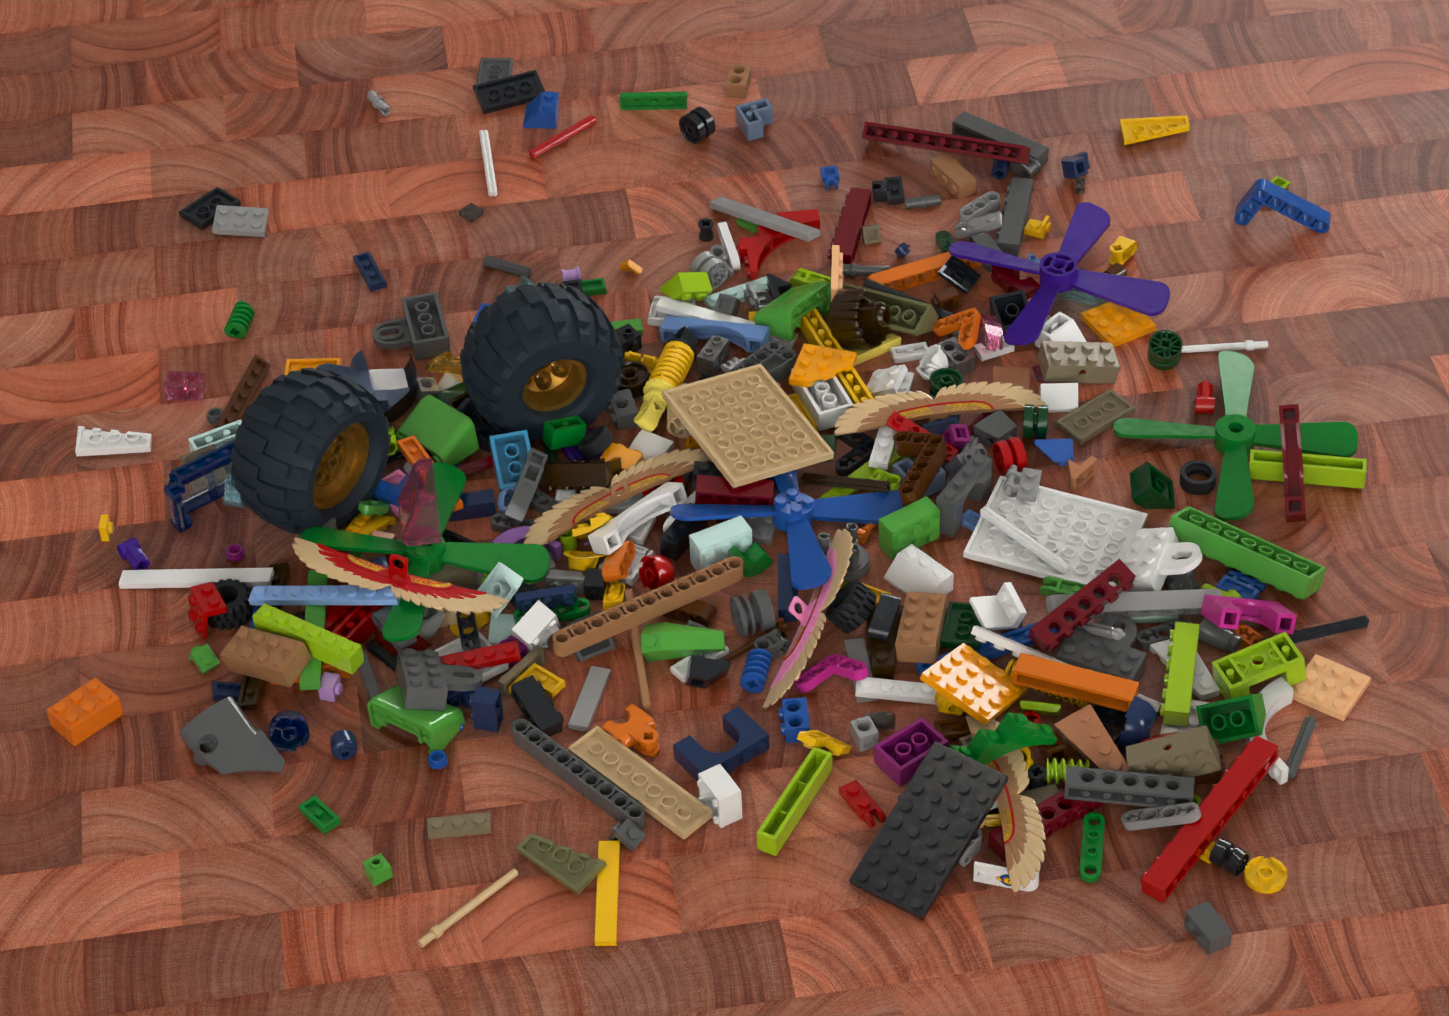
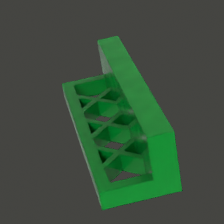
M687 91L620 93L621 110L687 109L688 95Z

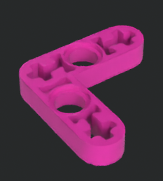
M832 654L800 675L794 683L797 692L806 693L833 674L859 681L869 675L867 665L864 662L849 657Z

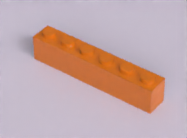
M1020 653L1013 670V684L1127 712L1134 697H1138L1139 682Z

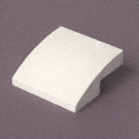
M642 429L629 449L640 451L646 461L652 456H655L656 459L664 452L670 453L674 448V441Z

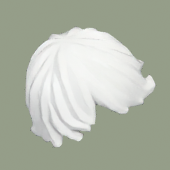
M934 344L928 347L923 352V357L919 361L920 365L916 367V370L924 379L930 381V375L935 370L949 368L948 359L941 350V346Z

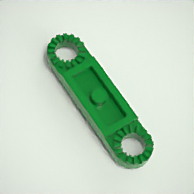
M1094 812L1087 814L1083 821L1079 876L1086 883H1095L1101 876L1105 819L1101 814ZM1096 820L1095 822L1098 821L1099 824L1091 825L1089 822ZM1092 869L1095 874L1089 875L1085 871Z

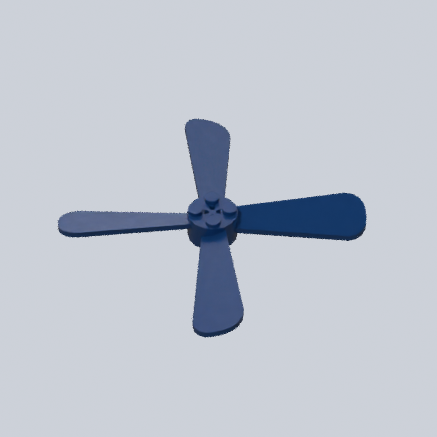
M796 469L772 477L778 491V495L774 498V505L677 504L671 507L670 514L674 519L681 521L733 519L738 516L743 518L772 516L773 525L780 531L787 533L791 585L796 589L806 590L825 584L831 577V567L811 527L812 520L879 525L880 518L903 508L898 490H892L887 493L874 492L813 499L799 492Z

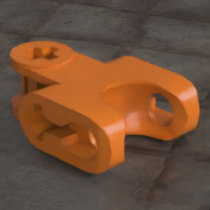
M634 704L624 708L627 722L618 724L608 720L601 725V729L627 748L633 747L645 757H654L660 752L659 735L655 730V721L650 715Z

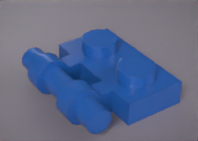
M1230 569L1228 575L1225 574L1215 587L1223 591L1235 590L1245 599H1257L1260 596V591H1265L1266 584L1261 583L1255 577L1250 578L1242 574L1239 570Z

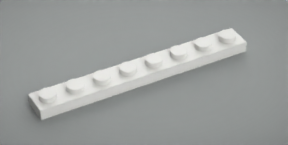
M906 373L898 392L906 394V391L911 390L914 373ZM886 426L879 428L870 456L869 467L883 470L888 469L895 445L893 436L898 432Z

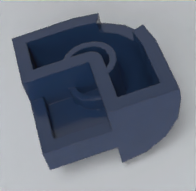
M1136 696L1125 715L1127 720L1124 725V731H1120L1118 750L1122 754H1125L1126 746L1138 744L1142 740L1148 739L1157 719L1153 706Z

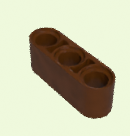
M698 599L663 614V616L686 624L691 620L708 627L717 614V610L712 604Z

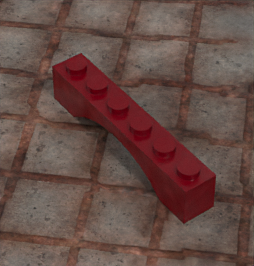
M1279 405L1287 522L1306 521L1299 405Z

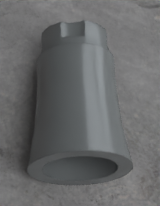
M1206 617L1199 627V642L1209 644L1224 652L1228 651L1231 654L1235 653L1241 644V636L1228 628H1219Z

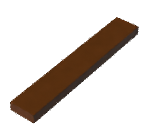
M257 355L252 358L213 429L242 418L270 367L269 363Z

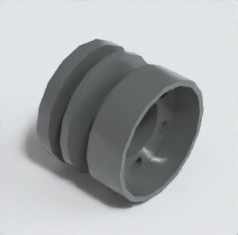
M765 589L750 592L749 600L745 594L740 595L739 598L737 596L730 598L731 618L740 637L748 636V632L750 635L755 634L756 626L760 632L775 628L773 606Z

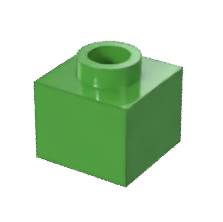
M381 853L362 862L364 873L373 886L393 877L391 866Z

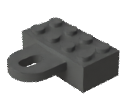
M437 292L401 298L404 318L384 321L378 324L372 332L375 345L382 349L390 350L412 346L415 360L451 354L449 335ZM397 333L396 335L383 337L384 335Z
M1108 616L1098 623L1114 628H1123L1125 637L1122 639L1105 638L1074 629V634L1064 640L1056 654V659L1070 665L1136 682L1140 681L1146 670L1147 653L1132 648L1137 638V627L1132 620L1124 616Z
M410 648L398 650L395 672L404 709L445 711L448 691H474L477 686L481 687L483 675L481 672L468 666L443 665L437 651L431 649L416 651Z

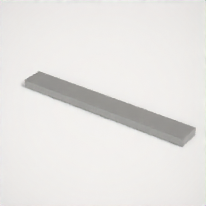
M722 196L709 202L711 209L807 242L821 236L819 229Z

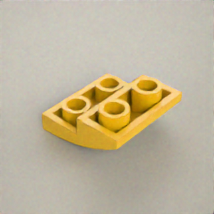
M606 513L595 514V518H590L591 525L588 523L579 524L576 529H572L573 537L578 539L588 538L591 533L614 517Z

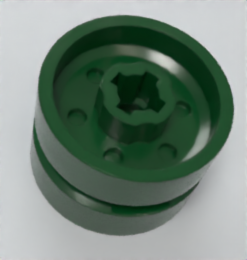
M1160 330L1150 337L1147 359L1154 368L1158 370H1171L1179 364L1183 346L1180 336L1170 330Z
M952 368L935 370L930 375L929 395L936 396L943 387H946V389L952 385L957 387L963 383V375Z
M1025 404L1023 438L1032 439L1034 431H1036L1037 439H1047L1048 405H1039L1037 412H1035L1034 404Z

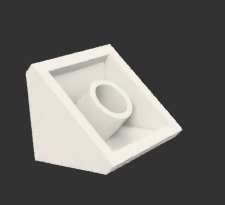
M1078 383L1039 384L1040 401L1048 405V413L1071 412L1078 408Z

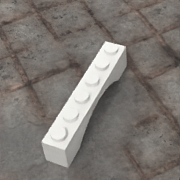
M664 483L591 533L588 539L593 552L610 555L623 546L626 537L638 526L660 514L670 511L674 505L685 503L688 497L683 483Z

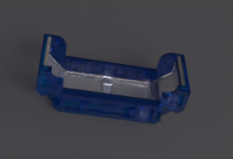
M235 440L171 470L169 474L170 480L163 490L169 505L170 522L179 533L193 525V519L188 513L237 490L230 470L233 465V461L230 458Z

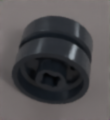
M696 107L679 119V128L689 142L697 144L715 132V122L706 109Z

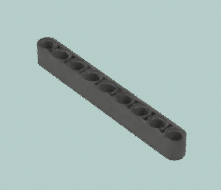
M516 719L512 722L513 742L615 820L623 823L629 818L641 830L644 829L645 813L644 808L529 721Z

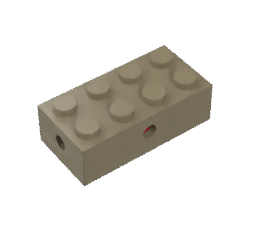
M1041 341L1037 354L1044 382L1115 384L1120 369L1112 343Z
M1207 725L1126 746L1127 763L1131 772L1193 778L1221 770L1219 751Z

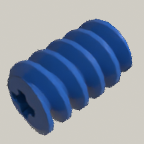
M756 648L748 652L742 677L740 678L742 688L749 693H760L764 690L772 661L770 652Z

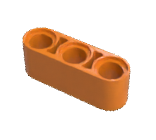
M624 541L623 546L606 556L602 566V576L605 582L622 580L627 577L635 557L633 541Z

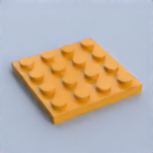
M964 643L924 671L920 677V680L984 726L1023 697L1028 690L1025 686L1013 684V678L1006 675L1004 670L992 664L987 658L981 656Z

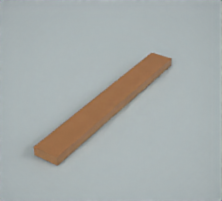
M632 588L625 589L626 602L633 599ZM638 626L630 629L642 710L652 717Z

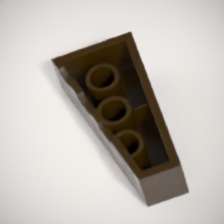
M615 457L605 462V458H597L596 460H589L588 463H586V459L571 461V464H569L568 460L546 461L538 487H545V490H554L556 487H562V490L574 489L573 487L586 490L593 486L608 488L611 485L612 478L622 472L621 457Z
M901 605L887 642L867 636L873 678L894 679L897 663L895 642L904 605ZM876 607L873 608L871 614L865 620L866 635H868L869 626Z

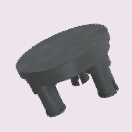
M854 523L846 524V530L853 537L852 543L854 546L851 550L853 553L849 559L850 564L846 575L843 577V582L862 578L870 568V558L867 551L858 544V525H854ZM821 532L818 534V542L826 557L828 548L833 540H830L828 533Z

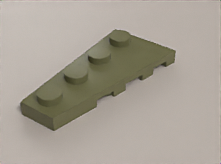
M532 833L516 847L518 853L577 895L607 866L604 860H596L583 852L580 854L572 851L567 846L556 845L553 841Z

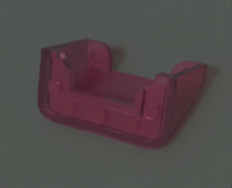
M422 458L413 464L398 497L401 540L407 546L441 542L432 458Z

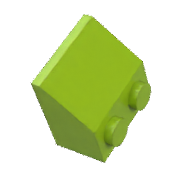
M678 272L659 288L660 292L672 299L689 301L691 299L702 301L713 292L707 272Z

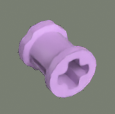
M576 266L575 269H561L562 281L578 279L582 281L579 266Z

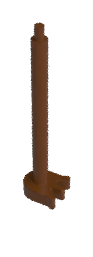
M783 617L777 620L775 629H778L783 637L792 633L787 628L788 624L784 623ZM755 640L720 659L727 662L753 649Z

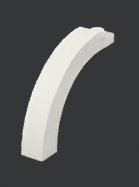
M1282 676L1272 681L1259 692V694L1262 693L1266 710L1263 732L1259 737L1267 740L1265 727L1269 720L1279 710L1291 704L1293 700L1294 689ZM1254 737L1246 738V744L1249 741L1251 742ZM1278 757V760L1268 773L1280 785L1287 782L1289 767Z

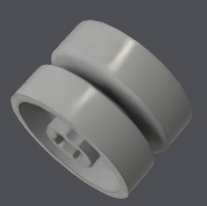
M710 251L700 253L693 260L689 272H707L712 290L724 283L729 271L728 265Z

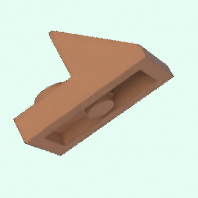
M1091 455L1080 465L1067 460V476L1071 492L1074 493L1097 473V458Z

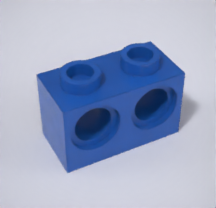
M806 697L782 699V708H778L779 720H783V723H780L781 735H785L786 743L801 742L797 740L799 732L810 730Z

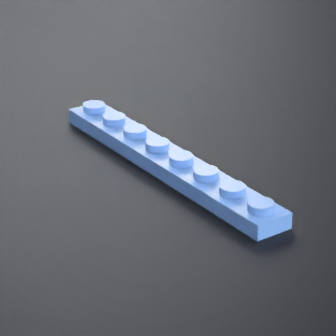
M359 585L253 586L248 601L250 605H263L264 603L268 605H399L401 596L400 599L395 597L391 591V586L377 590L359 588Z

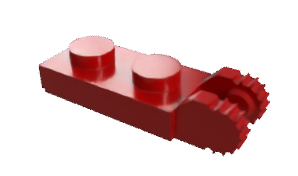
M857 780L839 787L841 797L869 828L876 825L874 818L871 816L873 814L881 823L886 821L885 813Z

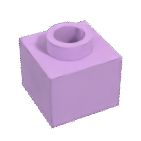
M324 672L321 678V689L318 690L320 700L335 702L338 695H341L343 691L340 674Z

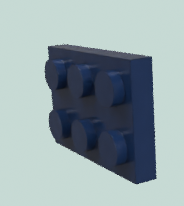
M575 584L515 593L519 612L523 611V613H527L538 600L549 609L555 608L554 606L558 605L569 607L578 602Z

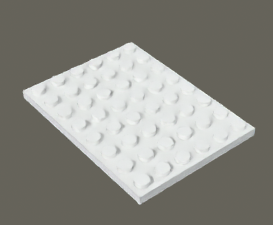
M1000 476L986 506L1070 565L1069 570L1062 574L982 516L964 550L963 557L1043 579L1045 576H1050L1086 585L1118 559H1121L1123 562L1136 530L1144 528L1148 513L1039 486L1036 502L1016 499V493H1011L1010 496L1003 494V485L1007 478ZM1108 582L1111 586H1116L1114 582Z

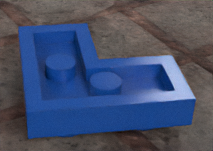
M407 474L398 485L380 480L372 497L404 509L424 486V483L420 478Z

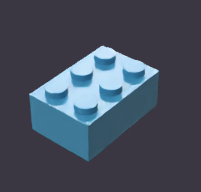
M527 430L489 436V446L499 494L504 488H514L518 481L527 454L531 448Z

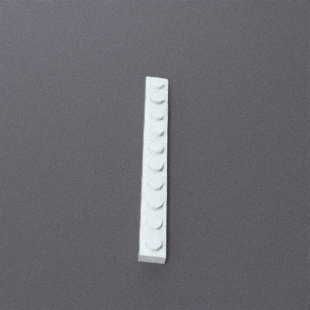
M973 626L971 634L976 636V640L983 643L987 641L994 643L993 647L1005 651V648L1013 651L1012 655L1019 658L1020 653L1068 664L980 626ZM1138 694V697L1151 704L1156 712H1160L1161 702Z

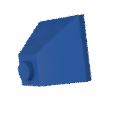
M1041 439L1032 441V445L1049 460L1057 462V466H1067V460L1073 461V439Z

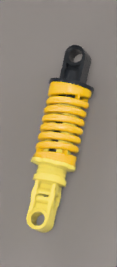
M686 326L682 327L673 339L665 342L662 353L643 387V393L645 394L643 397L644 402L640 407L639 413L634 418V422L641 429L650 433L657 427L662 413L667 409V403L662 398V391L678 387L682 384L691 365L696 360L697 354L694 347L699 338Z

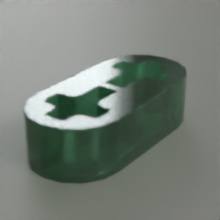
M939 231L935 235V243L941 253L949 252V247L956 242L948 231Z

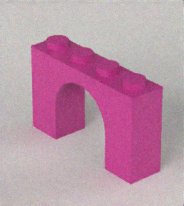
M1205 594L1200 613L1219 628L1238 629L1239 620H1247L1262 624L1274 633L1286 632L1293 635L1297 618L1296 614L1276 601Z

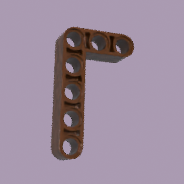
M900 431L893 436L899 456L916 458L898 489L903 507L923 498L947 457L948 451L943 435Z

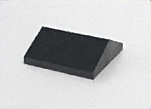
M951 256L937 273L966 295L981 277L980 274L954 256Z

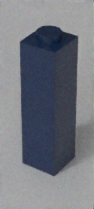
M493 489L462 493L460 499L463 502V508L454 511L449 522L489 517L496 514Z
M788 553L778 554L779 619L783 617L784 622L799 621L789 612V606L793 597H799V589L794 588L790 581ZM795 603V611L799 614V603Z

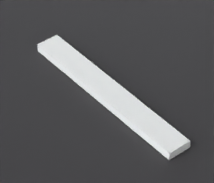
M664 296L660 298L655 309L656 311L678 317L755 325V322ZM796 334V338L792 341L773 335L770 336L771 341H779L792 349L797 341L798 334Z
M272 567L123 570L119 580L120 589L190 588L204 583L219 582L221 579H237L240 582H244L248 587L271 586L274 569Z

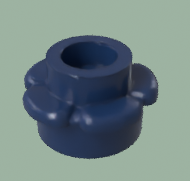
M905 242L899 245L894 251L897 254L896 257L901 256L904 258L910 252L908 249L910 245H907Z

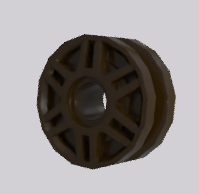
M636 361L624 362V366H621L623 376L618 391L630 389L633 399L643 396V387L649 379L647 367Z

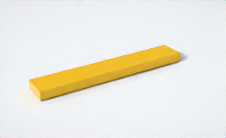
M620 840L599 841L598 859L604 860L607 866L597 875L595 946H617Z

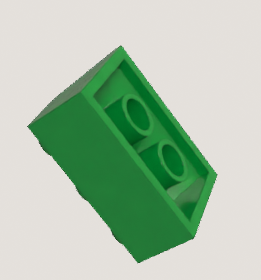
M1262 693L1196 706L1200 727L1207 725L1212 738L1217 739L1218 744L1262 735L1266 717Z

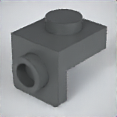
M627 818L623 823L618 821L612 827L611 831L613 834L609 839L612 841L614 838H617L630 851H633L646 834Z

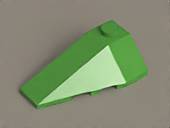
M660 622L644 626L641 633V649L648 663L726 651L724 631Z

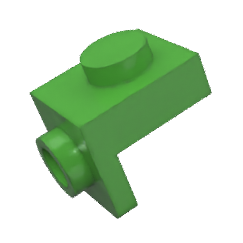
M208 643L203 646L199 644L190 650L191 653L188 659L190 662L194 661L202 675L220 665V661Z

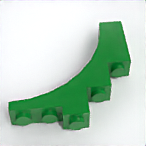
M1008 712L995 731L992 729H979L967 747L951 745L950 749L986 765L1002 755L1024 747L1054 745L1057 737L1049 725L1028 722L1025 715Z

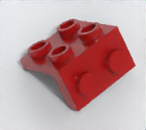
M214 582L190 587V595L188 596L190 605L188 617L190 621L194 622L196 633L200 634L202 639H207L208 617L227 613V606Z

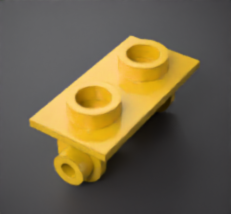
M632 351L625 352L624 354L626 361H636L644 364L649 374L652 373L658 361L657 356L644 354L643 358H641L640 353Z

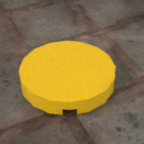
M1258 856L1246 864L1244 880L1248 887L1254 891L1272 894L1280 891L1285 886L1287 869L1276 858L1270 857L1269 859L1264 858V856Z

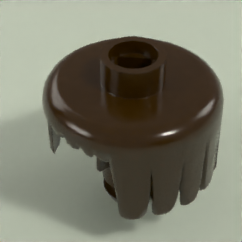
M844 288L837 292L832 299L829 309L830 330L839 345L845 349H868L880 346L882 341L886 339V336L881 335L887 334L889 328L886 327L892 320L889 307L867 303L862 297V293H865L866 289Z

